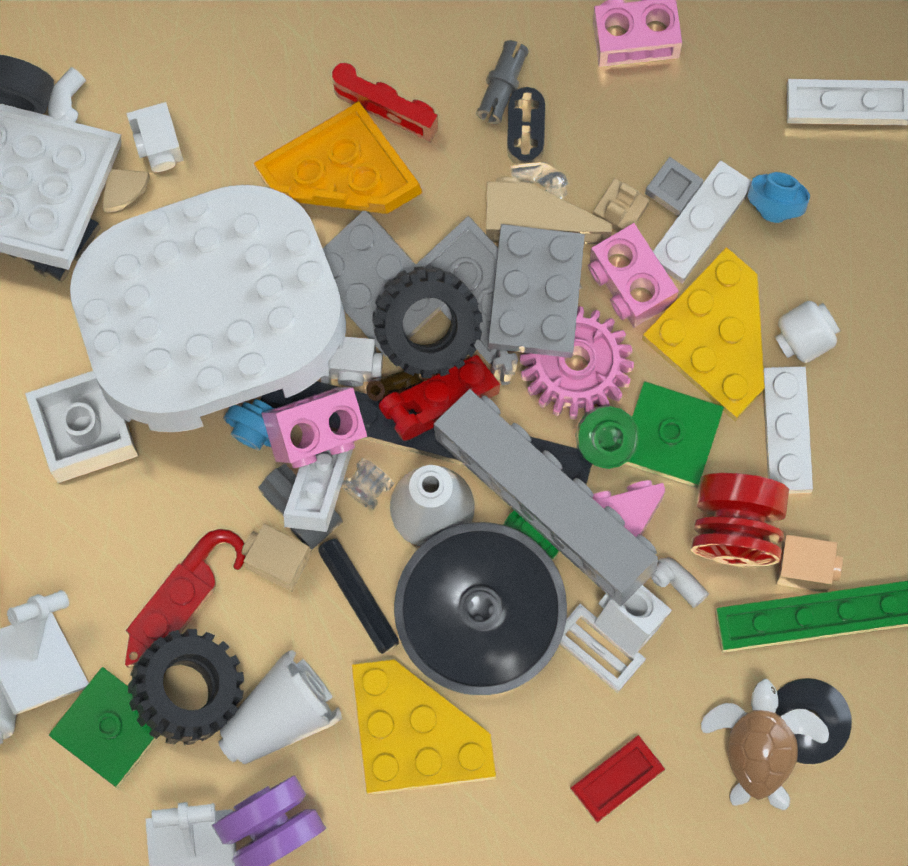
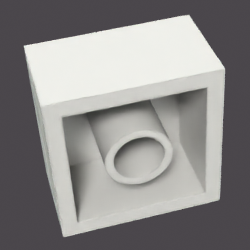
M93 371L25 393L50 472L57 483L138 456L127 421L115 413L108 405Z

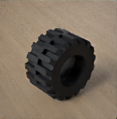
M423 266L414 267V271L407 273L404 270L398 273L396 280L393 282L389 280L384 285L385 291L381 296L378 295L375 301L376 311L373 312L374 333L384 354L387 355L396 367H401L405 373L413 376L414 373H418L423 378H432V374L439 373L442 377L450 374L449 369L455 366L457 369L465 365L463 360L466 356L470 355L472 357L477 350L474 345L476 340H481L482 336L480 323L483 322L476 297L457 276L450 272L447 273L441 268L432 266L431 269H425ZM426 298L439 299L448 306L451 312L452 319L448 332L443 338L432 344L420 345L413 343L408 339L403 330L405 313L410 306L419 300Z
M187 629L183 634H180L179 630L169 632L165 638L160 637L154 641L133 667L130 674L133 677L128 684V693L133 696V699L129 702L131 711H138L140 716L137 722L141 727L147 724L152 729L149 734L157 739L160 735L166 737L165 743L173 745L178 741H183L184 745H192L198 740L204 741L223 728L239 709L236 706L242 700L244 690H240V685L244 682L243 672L237 673L236 666L240 662L236 655L231 658L228 656L226 651L229 649V646L224 641L219 645L213 642L215 635L206 632L203 636L197 635V629ZM184 665L195 669L202 675L207 684L208 699L201 709L186 710L176 706L168 698L163 686V676L169 667Z

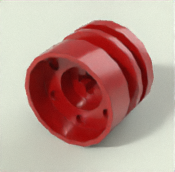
M723 472L701 476L697 508L715 517H704L695 521L694 530L700 535L693 537L691 551L701 557L733 566H766L779 563L782 549L776 544L782 542L784 532L767 523L785 519L789 488L785 484L773 479L742 473Z

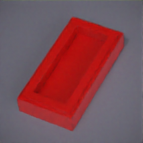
M638 735L572 786L570 790L597 824L664 772L665 768Z

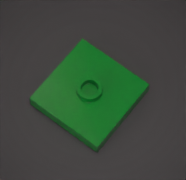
M644 381L632 416L638 426L640 439L637 451L625 465L698 488L724 407Z
M102 667L53 728L49 736L118 789L155 742L156 738L149 734L152 729L147 724L141 727L137 722L140 716L138 711H131L129 702L133 699V696L128 693V686Z

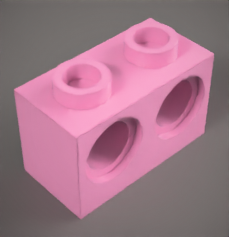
M608 0L599 6H594L593 27L599 67L680 57L682 37L676 0H641L627 3L623 0ZM652 21H659L667 28L663 31H653L647 24ZM617 25L624 28L626 33L621 36H614L606 29Z
M635 223L591 248V263L588 264L591 275L599 286L603 284L607 286L613 295L610 302L616 314L621 320L627 318L633 328L669 308L677 300L678 289ZM614 254H623L630 260V264L626 267L618 268L613 266L608 258ZM636 288H645L652 294V299L646 302H639L631 296L630 292Z
M337 387L261 413L275 461L291 463L292 468L316 462V454L330 450L331 455L352 450L355 448L354 441L367 437L353 387ZM333 412H336L340 417V427L335 433L329 427V418ZM297 424L301 428L303 435L300 444L295 447L291 442L290 433Z

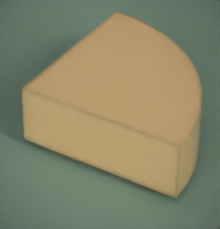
M111 169L105 183L104 212L121 211L125 206L131 204L142 195L149 182V173Z

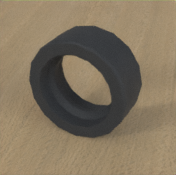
M0 55V104L40 114L45 113L54 87V79L36 65L11 56Z

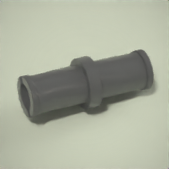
M508 40L504 42L495 70L490 71L486 79L488 87L476 115L484 121L491 107H493L488 121L490 124L501 123L509 98L519 87L517 78L525 58L529 54V50L525 45L521 44L513 58L512 55L517 45L516 41Z

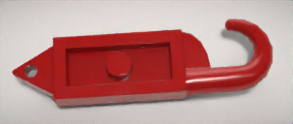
M226 529L208 532L197 542L182 563L176 566L126 629V632L129 634L125 659L126 667L134 666L142 654L158 638H165L169 632L179 630L181 634L212 595L216 586L215 576L204 561L217 545L227 543L234 547L236 560L233 567L235 570L241 569L246 557L242 554L245 543L238 534ZM133 653L138 655L135 660L130 659Z

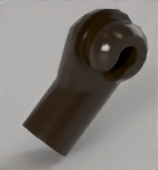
M405 371L371 380L366 387V392L370 399L378 401L392 393L397 392L400 394L424 382V380L419 378L420 374L414 373L413 376L405 373Z

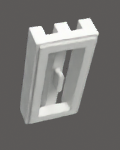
M579 604L566 619L560 645L618 693L634 675L635 671L645 662L646 658L639 652L633 657L594 624L597 617ZM579 618L584 620L632 661L627 667L576 624ZM568 631L572 632L621 674L618 679L565 634Z

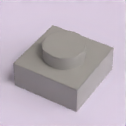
M669 157L647 186L645 194L679 217L702 186L704 180Z

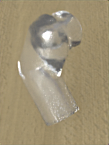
M537 162L511 165V177L518 178L520 182L538 183L545 187V191L561 199L567 196L566 185L569 182L566 175L548 163Z

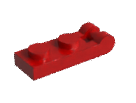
M340 63L334 67L332 78L334 93L338 98L352 105L359 101L366 112L430 143L432 142L438 131V115L434 113L435 111L431 106L416 99L410 102L398 96V92L385 83L377 82L373 84L357 76L356 69L349 63Z
M478 355L465 360V365L459 369L456 366L449 369L450 374L441 377L438 374L400 394L397 392L389 394L380 402L379 410L385 418L392 419L395 422V431L402 440H410L433 428L434 423L469 389L479 398L484 395L490 399L499 394L501 384ZM414 409L417 415L409 414L408 411Z

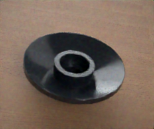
M805 678L789 682L777 691L778 707L775 712L781 717L795 709H806L815 713L828 727L829 739L826 743H819L803 734H795L798 744L796 763L804 765L824 763L835 757L844 748L850 737L852 717L845 698L836 688L821 680Z

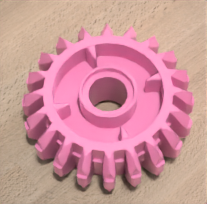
M581 306L577 309L573 355L585 358L588 362L586 368L579 371L570 369L565 363L566 357L532 353L520 355V364L528 367L521 372L522 380L534 381L528 387L529 395H537L543 392L539 399V406L544 408L553 401L555 403L553 414L556 416L562 413L563 407L570 408V419L577 418L578 408H584L586 414L594 409V404H597L598 407L610 406L607 397L620 401L622 392L618 387H629L631 379L624 373L633 371L634 367L633 361L625 359L632 354L631 345H619L625 339L626 333L624 330L611 333L615 323L612 318L600 324V311L594 310L590 319L583 317L584 308Z

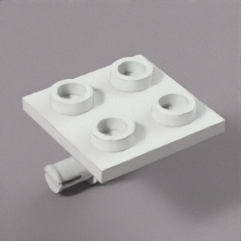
M62 590L45 597L39 594L32 596L28 599L27 603L9 608L7 616L12 625L0 629V688L14 715L83 690L89 684L52 613L69 606L68 596Z
M187 802L178 803V808L152 810V818L145 819L149 866H235L231 859L236 852V842L231 845L222 844L211 826L233 812V809L215 811L214 803L188 806Z

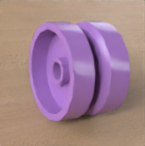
M295 775L271 789L267 786L235 805L233 812L211 825L221 843L225 845L234 844L248 835L251 837V842L234 853L231 860L235 866H268L326 829L315 809H305L289 819L285 814L300 804L306 795Z

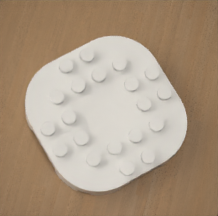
M255 185L223 187L124 220L103 232L86 248L79 258L71 278L70 295L72 306L93 372L106 402L115 413L127 422L133 419L148 424L149 429L152 431L182 432L204 427L201 416L283 389L285 398L295 395L314 384L330 369L328 362L337 348L342 349L345 339L346 318L338 287L309 215L294 199L282 192L267 187Z

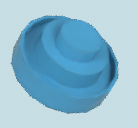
M773 172L753 178L747 197L765 220L781 223L784 220L800 217L805 214L810 194L793 176L781 172Z
M257 399L252 404L244 402L241 407L233 405L228 408L223 419L233 427L230 434L233 438L258 451L261 450L263 445L272 448L261 413L274 408Z

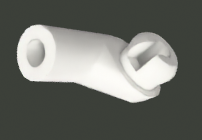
M73 67L54 85L50 96L48 115L56 120L63 119L75 122L78 118V112L71 107V97L86 82V79Z
M667 557L658 560L657 571L651 576L656 585L666 587L670 583L693 608L697 607L709 595L707 590L674 559Z

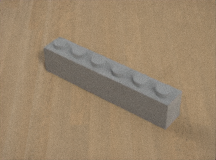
M469 389L434 423L436 440L619 606H622L657 571L658 557L655 555L657 553L655 547L644 536L638 534L635 537L624 527V520L614 509L609 506L602 508L592 499L594 495L584 482L578 478L572 481L561 471L562 465L550 452L544 450L541 453L530 443V436L517 423L508 424L500 416L499 408L491 399L484 395L479 398Z

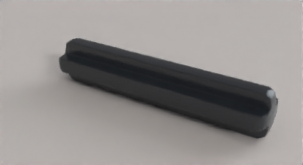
M333 538L323 543L318 548L321 558L379 653L383 654L394 649L399 644L397 635L339 540Z

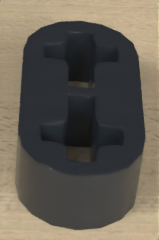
M524 87L514 91L509 100L507 152L510 160L517 166L531 167L541 160L544 152L545 100L542 94L535 88ZM523 100H530L531 106L535 108L531 110L530 122H522L523 111L520 108H515L522 107ZM522 133H530V145L537 146L531 148L530 154L527 155L521 154L520 147H514L521 145Z

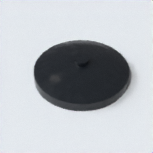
M472 522L453 526L436 534L413 554L398 581L395 593L394 616L397 632L404 650L424 675L437 684L455 692L469 695H492L510 691L523 685L535 677L548 664L563 637L567 619V598L558 568L548 553L536 541L519 530L506 525L490 522Z

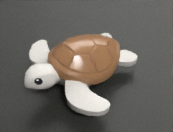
M763 679L753 690L751 712L746 713L741 707L733 703L718 705L703 717L701 730L704 733H710L722 728L732 729L728 739V759L733 774L739 782L730 794L732 805L737 806L747 803L751 797L757 800L768 797L772 806L786 810L790 804V797L782 785L789 778L797 762L798 744L795 734H803L819 743H826L829 739L828 727L819 717L806 709H795L781 717L775 713L778 707L777 690L768 679Z

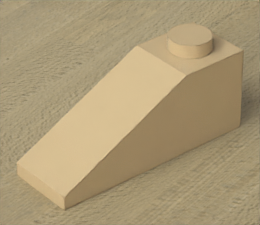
M501 177L496 179V182H487L486 235L493 242H499L501 224L585 234L584 244H599L611 237V223L529 182H520L518 178Z

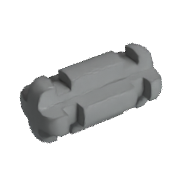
M498 350L496 359H493L491 373L497 380L501 381L502 386L510 384L512 375H515L518 362L516 353L508 354L506 350Z

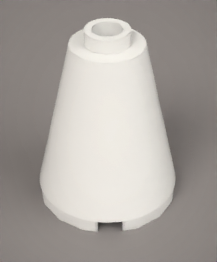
M436 465L419 467L406 474L394 488L390 501V513L394 527L404 540L420 547L431 537L448 528L471 523L475 510L473 494L466 481L456 472Z
M293 650L282 655L239 706L235 715L220 729L222 739L218 743L230 761L235 762L239 760L243 764L250 763L334 726L342 719L339 707L331 712L326 703L332 698V695L325 684L304 659L297 664L293 661L296 652Z

